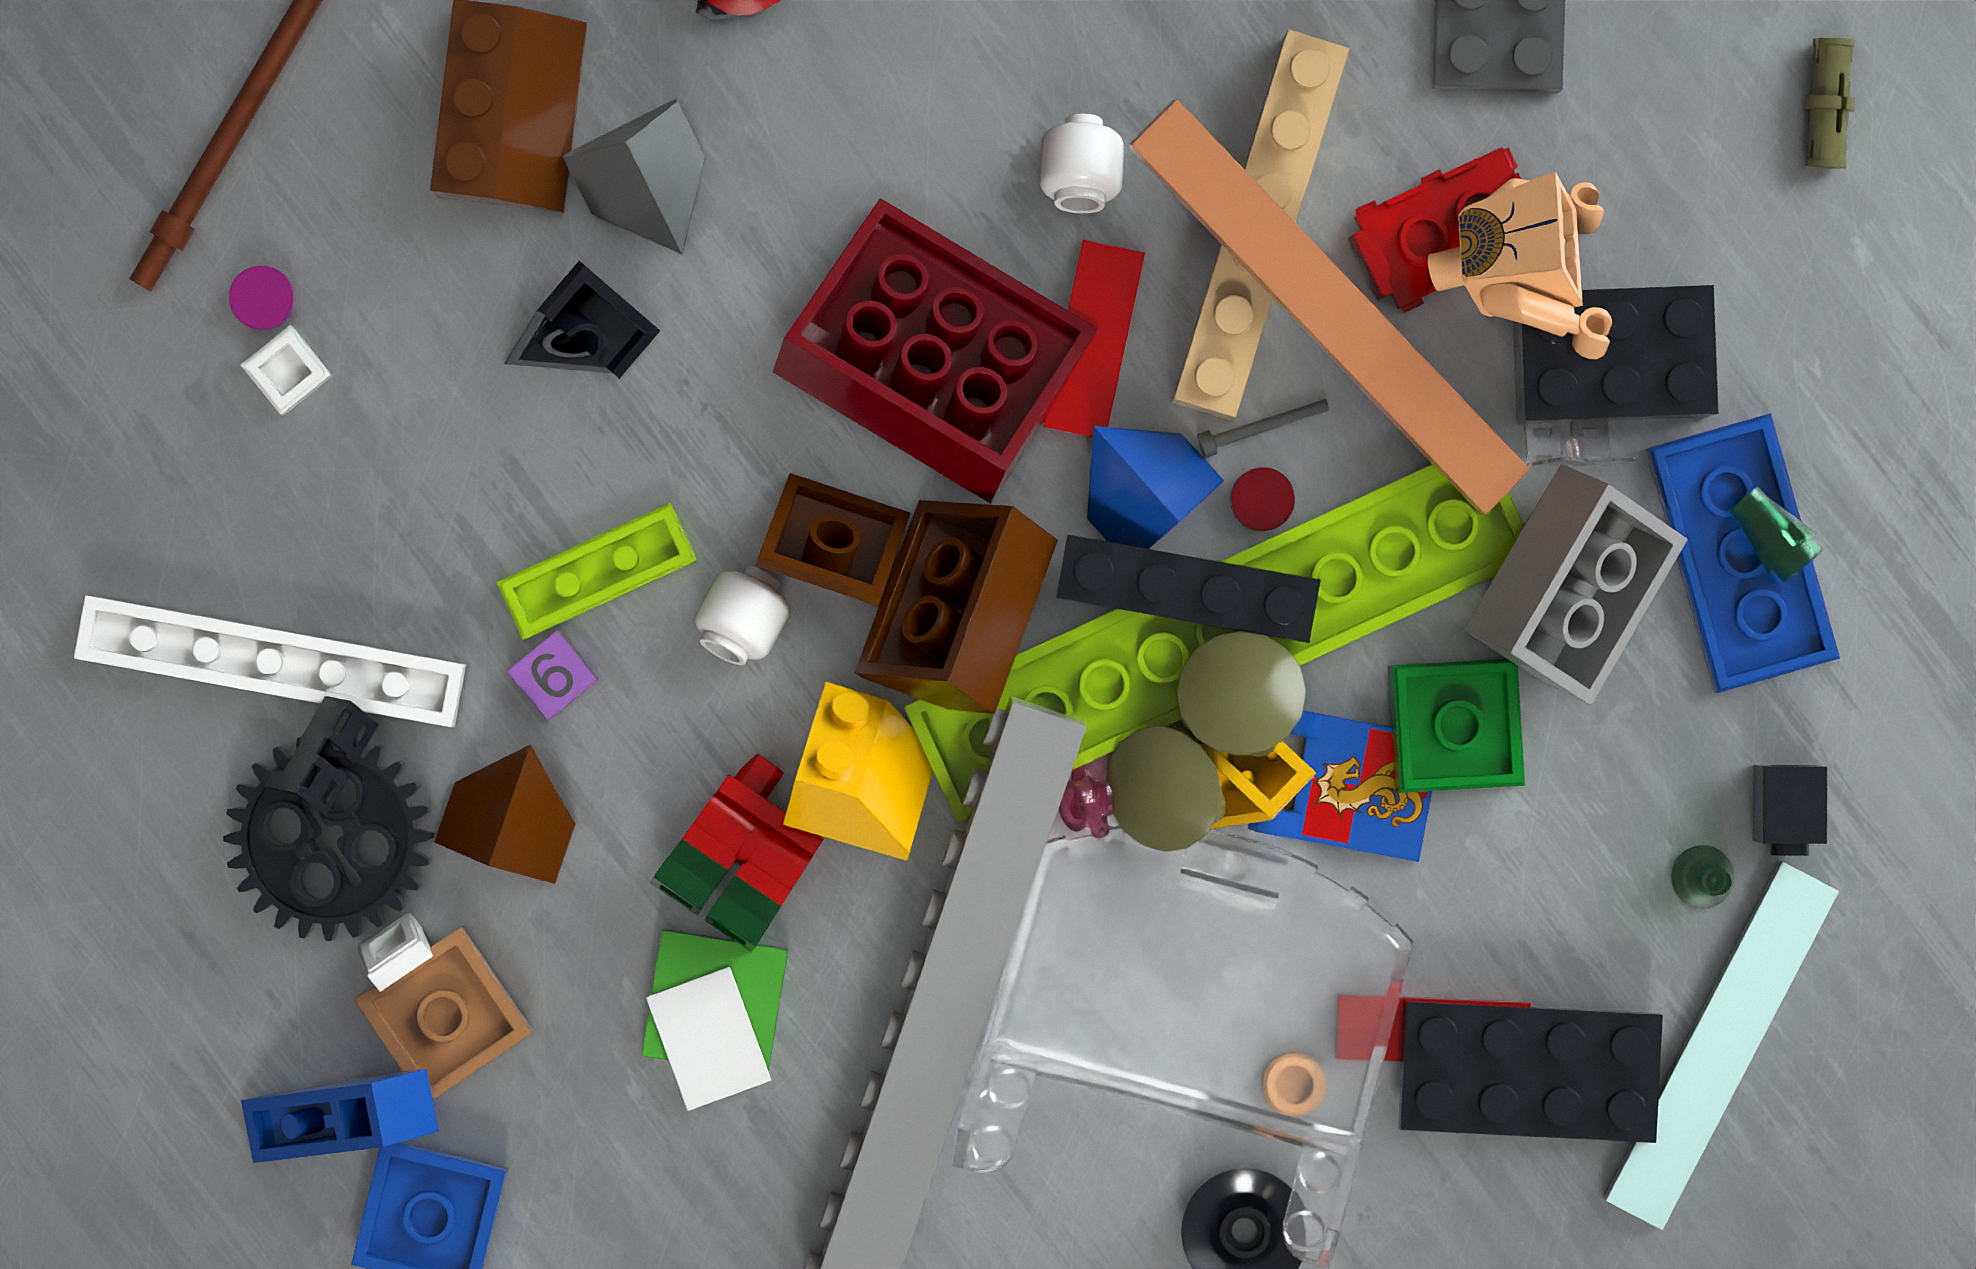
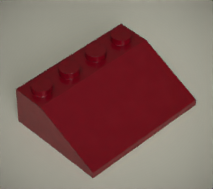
M880 198L784 337L773 373L991 504L1029 446L1097 333L1098 328Z

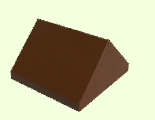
M790 473L755 566L879 606L908 523L910 512Z

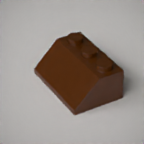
M453 0L430 191L439 198L564 213L569 169L562 155L572 151L587 22L518 6L470 0Z
M919 500L854 673L866 680L948 710L995 714L1058 539L1014 506Z

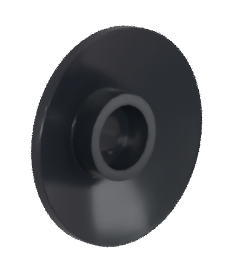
M1237 1168L1213 1176L1195 1191L1184 1211L1181 1239L1185 1255L1192 1269H1298L1308 1247L1309 1224L1302 1202L1287 1183L1266 1171L1252 1168ZM1241 1218H1248L1256 1225L1255 1234L1246 1241H1240L1232 1235L1233 1224Z

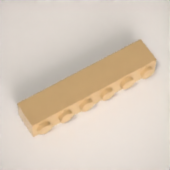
M1288 29L1279 50L1243 168L1296 223L1350 48ZM1221 243L1171 402L1232 421L1238 413L1273 297Z

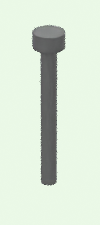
M1323 399L1213 436L1210 430L1197 434L1198 443L1204 458L1217 454V447L1328 412L1329 406L1327 400Z

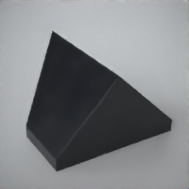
M578 261L537 309L504 364L612 373L620 379L661 330L582 262Z

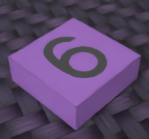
M558 630L507 671L547 720L553 718L599 680Z

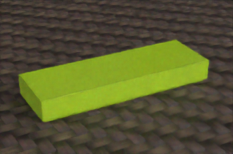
M670 502L496 583L522 640H526L698 560Z

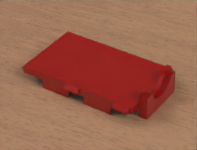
M1503 147L1498 148L1444 174L1439 169L1420 178L1421 185L1380 205H1377L1374 200L1355 209L1357 216L1354 218L1360 231L1351 235L1348 239L1353 250L1358 253L1365 265L1372 282L1373 292L1378 301L1391 295L1397 308H1401L1405 313L1424 304L1422 297L1437 291L1430 277L1428 256L1429 254L1460 247L1459 213L1464 207L1486 199L1508 180L1513 178L1521 179L1519 173L1514 171V169L1518 168V165L1509 147L1506 149Z

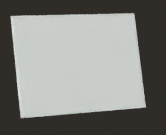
M730 967L646 997L687 1111L772 1081Z

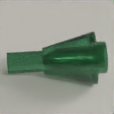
M1707 845L1693 846L1682 852L1674 862L1671 871L1672 887L1679 899L1685 904L1700 909L1711 908L1723 902L1730 894L1734 885V869L1729 858L1719 849Z

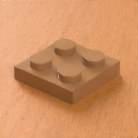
M463 926L430 947L433 957L381 992L374 985L354 999L402 1072L427 1068L433 1100L534 1032Z

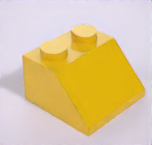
M825 682L794 781L783 825L907 861L933 769L914 728L887 699Z

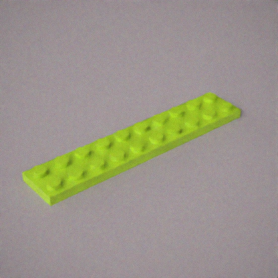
M1431 464L1220 562L1321 580L1310 643L1268 636L1287 648L1300 666L1496 576L1524 528V524L1509 492L1486 515L1480 514ZM1115 609L1017 654L997 708L1005 710L1009 698L1012 696L1083 720L1086 730L1072 768L1074 770L1115 751L1122 740L1138 729L1160 725L1167 727L1181 721L1177 690L1182 668L1198 647L1218 635L1238 632V630ZM920 699L904 706L957 823L969 818L972 808L962 805V801L973 769L985 771L993 747L983 744V739L991 714L948 710Z

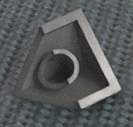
M677 99L562 155L591 214L683 255L705 155Z

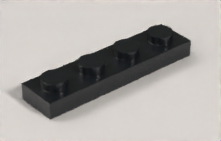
M1067 535L1056 598L1310 643L1321 580Z

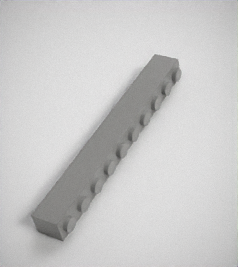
M1010 696L1005 710L997 708L995 714H991L983 739V744L993 747L985 771L974 768L971 773L962 801V805L972 808L964 832L953 829L947 843L942 866L951 868L944 892L933 889L927 902L921 926L931 930L924 951L921 953L912 950L907 961L900 986L910 989L903 1013L892 1010L887 1020L880 1047L890 1051L883 1072L881 1074L871 1070L859 1106L869 1110L862 1134L854 1131L849 1133L839 1164L840 1168L849 1170L841 1194L830 1191L819 1222V1228L828 1230L821 1254L813 1251L809 1252L803 1269H902L1086 730L1083 720Z

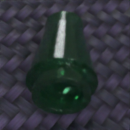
M1759 486L1748 493L1729 511L1739 522L1767 574L1775 573L1783 583L1793 578L1823 551L1813 539L1817 533L1769 498Z

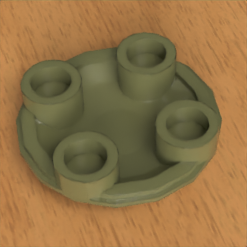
M1238 631L1218 635L1194 651L1182 668L1177 696L1182 723L1198 740L1218 752L1239 756L1251 755L1261 757L1273 752L1278 743L1290 735L1301 719L1306 689L1301 668L1287 648L1266 635Z
M1160 725L1138 729L1118 744L1108 761L1105 789L1110 810L1122 830L1142 846L1163 852L1187 849L1207 836L1213 824L1220 821L1226 812L1227 804L1221 790L1217 767L1203 747L1202 741L1198 740L1184 726L1173 729Z

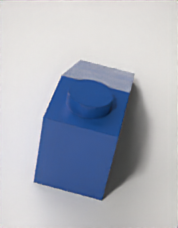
M427 1068L375 1075L241 1100L253 1163L382 1148L439 1132Z

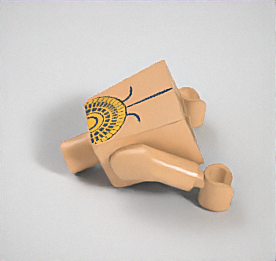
M1556 172L1545 174L1533 180L1519 178L1508 180L1486 199L1464 207L1459 213L1460 247L1429 254L1428 268L1435 289L1440 292L1465 285L1481 314L1526 324L1561 337L1566 335L1567 332L1574 334L1572 345L1577 353L1588 359L1603 357L1610 343L1609 339L1605 337L1612 326V319L1609 313L1602 308L1593 307L1585 310L1581 316L1574 314L1575 307L1583 306L1578 233H1594L1600 227L1604 209L1597 205L1599 198L1598 190L1593 184L1583 182L1575 185L1569 194L1566 192Z

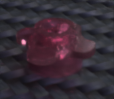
M1082 765L1071 772L1072 780L1068 781L1059 806V813L1066 826L1072 831L1078 832L1090 828L1094 838H1104L1109 834L1110 830L1107 817L1111 816L1114 811V796L1109 784L1105 780H1097L1090 774L1088 767Z

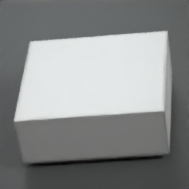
M291 325L241 364V367L279 414L283 416L333 376Z
M411 912L409 914L406 913L358 947L367 976L379 992L433 957L424 930Z

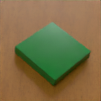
M1508 659L1388 666L1395 793L1525 786L1518 665Z

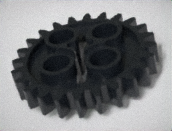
M358 736L353 743L355 747H357L360 741ZM301 737L297 738L296 750L300 744ZM326 740L318 754L333 767H339L347 773L348 778L354 783L356 788V800L347 811H338L331 807L326 817L319 813V816L326 826L331 827L339 824L342 828L344 835L336 841L337 846L348 863L358 873L361 879L358 887L350 884L335 850L332 847L320 849L316 845L315 839L322 834V829L311 811L302 803L299 796L264 787L272 772L270 767L260 762L254 763L251 766L254 774L260 781L257 787L243 783L237 785L236 790L249 802L246 808L227 809L226 815L242 823L241 831L223 836L224 842L240 845L242 854L227 862V866L234 869H247L249 876L240 883L237 890L239 893L255 888L260 891L262 895L253 908L256 914L270 908L272 905L279 909L275 918V928H283L294 917L299 919V938H307L317 923L322 926L325 940L333 941L336 938L339 923L344 922L352 938L362 935L361 917L366 916L372 924L379 928L386 924L382 905L386 904L399 912L407 907L404 899L398 892L400 887L416 891L421 888L422 883L410 873L412 866L420 867L431 864L432 859L416 851L417 843L434 838V832L417 828L416 820L428 814L431 808L426 805H411L409 798L418 791L421 784L419 781L402 786L399 784L397 778L405 766L404 762L398 761L386 769L380 766L384 747L381 745L375 746L365 757L361 756L356 763H351L344 757L345 753L337 750V746L329 740ZM278 746L272 749L277 765L275 769L284 771L292 756L284 748ZM314 765L303 784L305 788H308L318 770L316 765ZM325 793L321 799L323 803L326 801ZM279 808H288L294 811L300 819L301 832L298 838L291 844L278 841L272 835L270 819ZM366 830H375L381 833L388 841L389 855L380 866H372L365 863L358 854L357 842ZM311 863H320L332 872L334 887L326 898H316L310 895L304 888L302 883L303 873Z

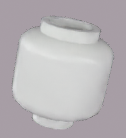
M1091 114L1067 116L1065 124L1049 129L1041 142L1039 183L1044 194L1054 200L1057 208L1066 212L1080 214L1094 213L1102 210L1105 207V203L1114 199L1122 188L1124 144L1121 136L1111 128L1103 126V120L1100 117Z
M747 566L743 573L737 571L720 573L714 579L695 615L697 629L702 634L700 639L701 645L717 657L736 665L743 666L748 659L759 660L767 656L790 613L787 601L777 591L780 582L768 572L753 566Z

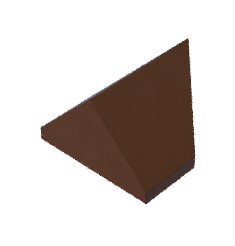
M530 744L454 783L434 843L487 866L555 884L576 823Z

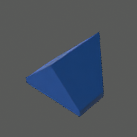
M1094 426L1087 520L1107 542L1149 549L1184 519L1224 480L1181 433Z

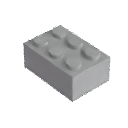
M1560 464L1464 631L1542 682L1592 705L1688 539L1610 484Z

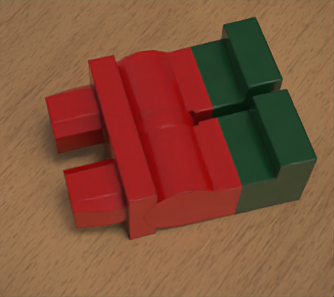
M759 754L751 758L738 771L735 777L727 775L716 793L650 882L651 885L698 916L733 863L740 866L704 921L751 953L824 840V838L817 834L783 825L786 813L766 799L784 772Z

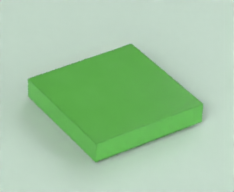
M662 929L651 995L730 967L769 1071L789 949L757 944L751 953L734 940ZM649 1007L642 1056L669 1060Z

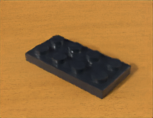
M1405 1000L1398 1128L1409 1131L1656 1143L1663 1015L1648 1012Z

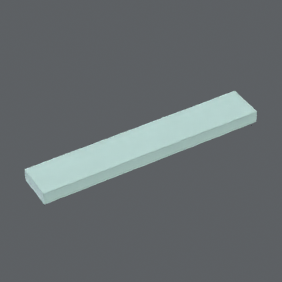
M1782 861L1778 862L1659 1090L1656 1143L1632 1142L1603 1197L1604 1200L1663 1230L1839 893L1838 890Z

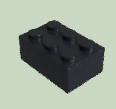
M1714 285L1582 290L1583 306L1575 307L1574 314L1581 316L1585 310L1597 307L1606 310L1612 319L1610 331L1605 336L1610 341L1605 355L1598 359H1588L1577 353L1572 345V337L1574 335L1567 332L1566 335L1561 337L1513 321L1517 424L1696 418L1719 414Z

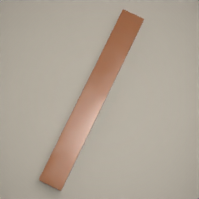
M1178 99L1172 100L1128 145L1135 155L1480 514L1486 515L1530 470L1516 453Z

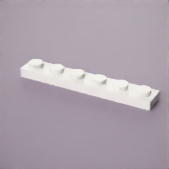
M86 595L74 659L320 704L325 696L352 701L364 712L446 727H455L466 664Z

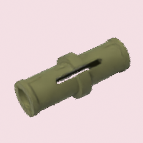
M1813 38L1810 95H1805L1804 109L1809 110V137L1805 167L1846 169V139L1849 112L1855 111V98L1850 97L1854 40L1844 38Z

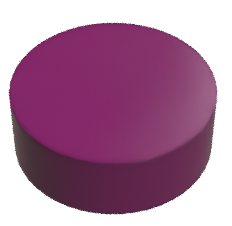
M254 266L244 270L235 278L229 292V303L233 314L241 323L253 329L268 330L280 326L289 318L295 305V291L289 278L281 271L268 266Z

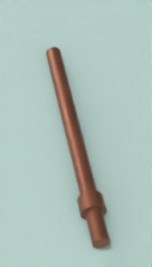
M323 0L292 1L169 212L167 213L162 210L149 232L154 234V237L129 280L152 292L176 249L184 250L196 230L190 225Z

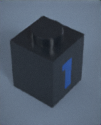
M1753 765V841L1770 844V855L1809 856V844H1827L1826 766Z

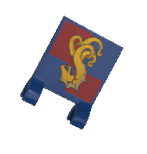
M1303 710L1301 719L1290 734L1304 738L1301 759L1316 774L1295 795L1289 811L1281 810L1270 821L1249 823L1248 829L1274 836L1419 862L1432 791L1395 793L1392 727Z

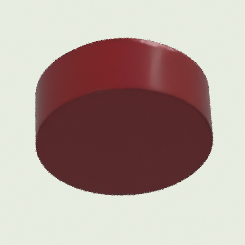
M1266 467L1255 468L1241 475L1233 485L1230 494V505L1235 518L1243 526L1254 531H1269L1278 528L1288 520L1295 504V494L1290 481L1281 472Z

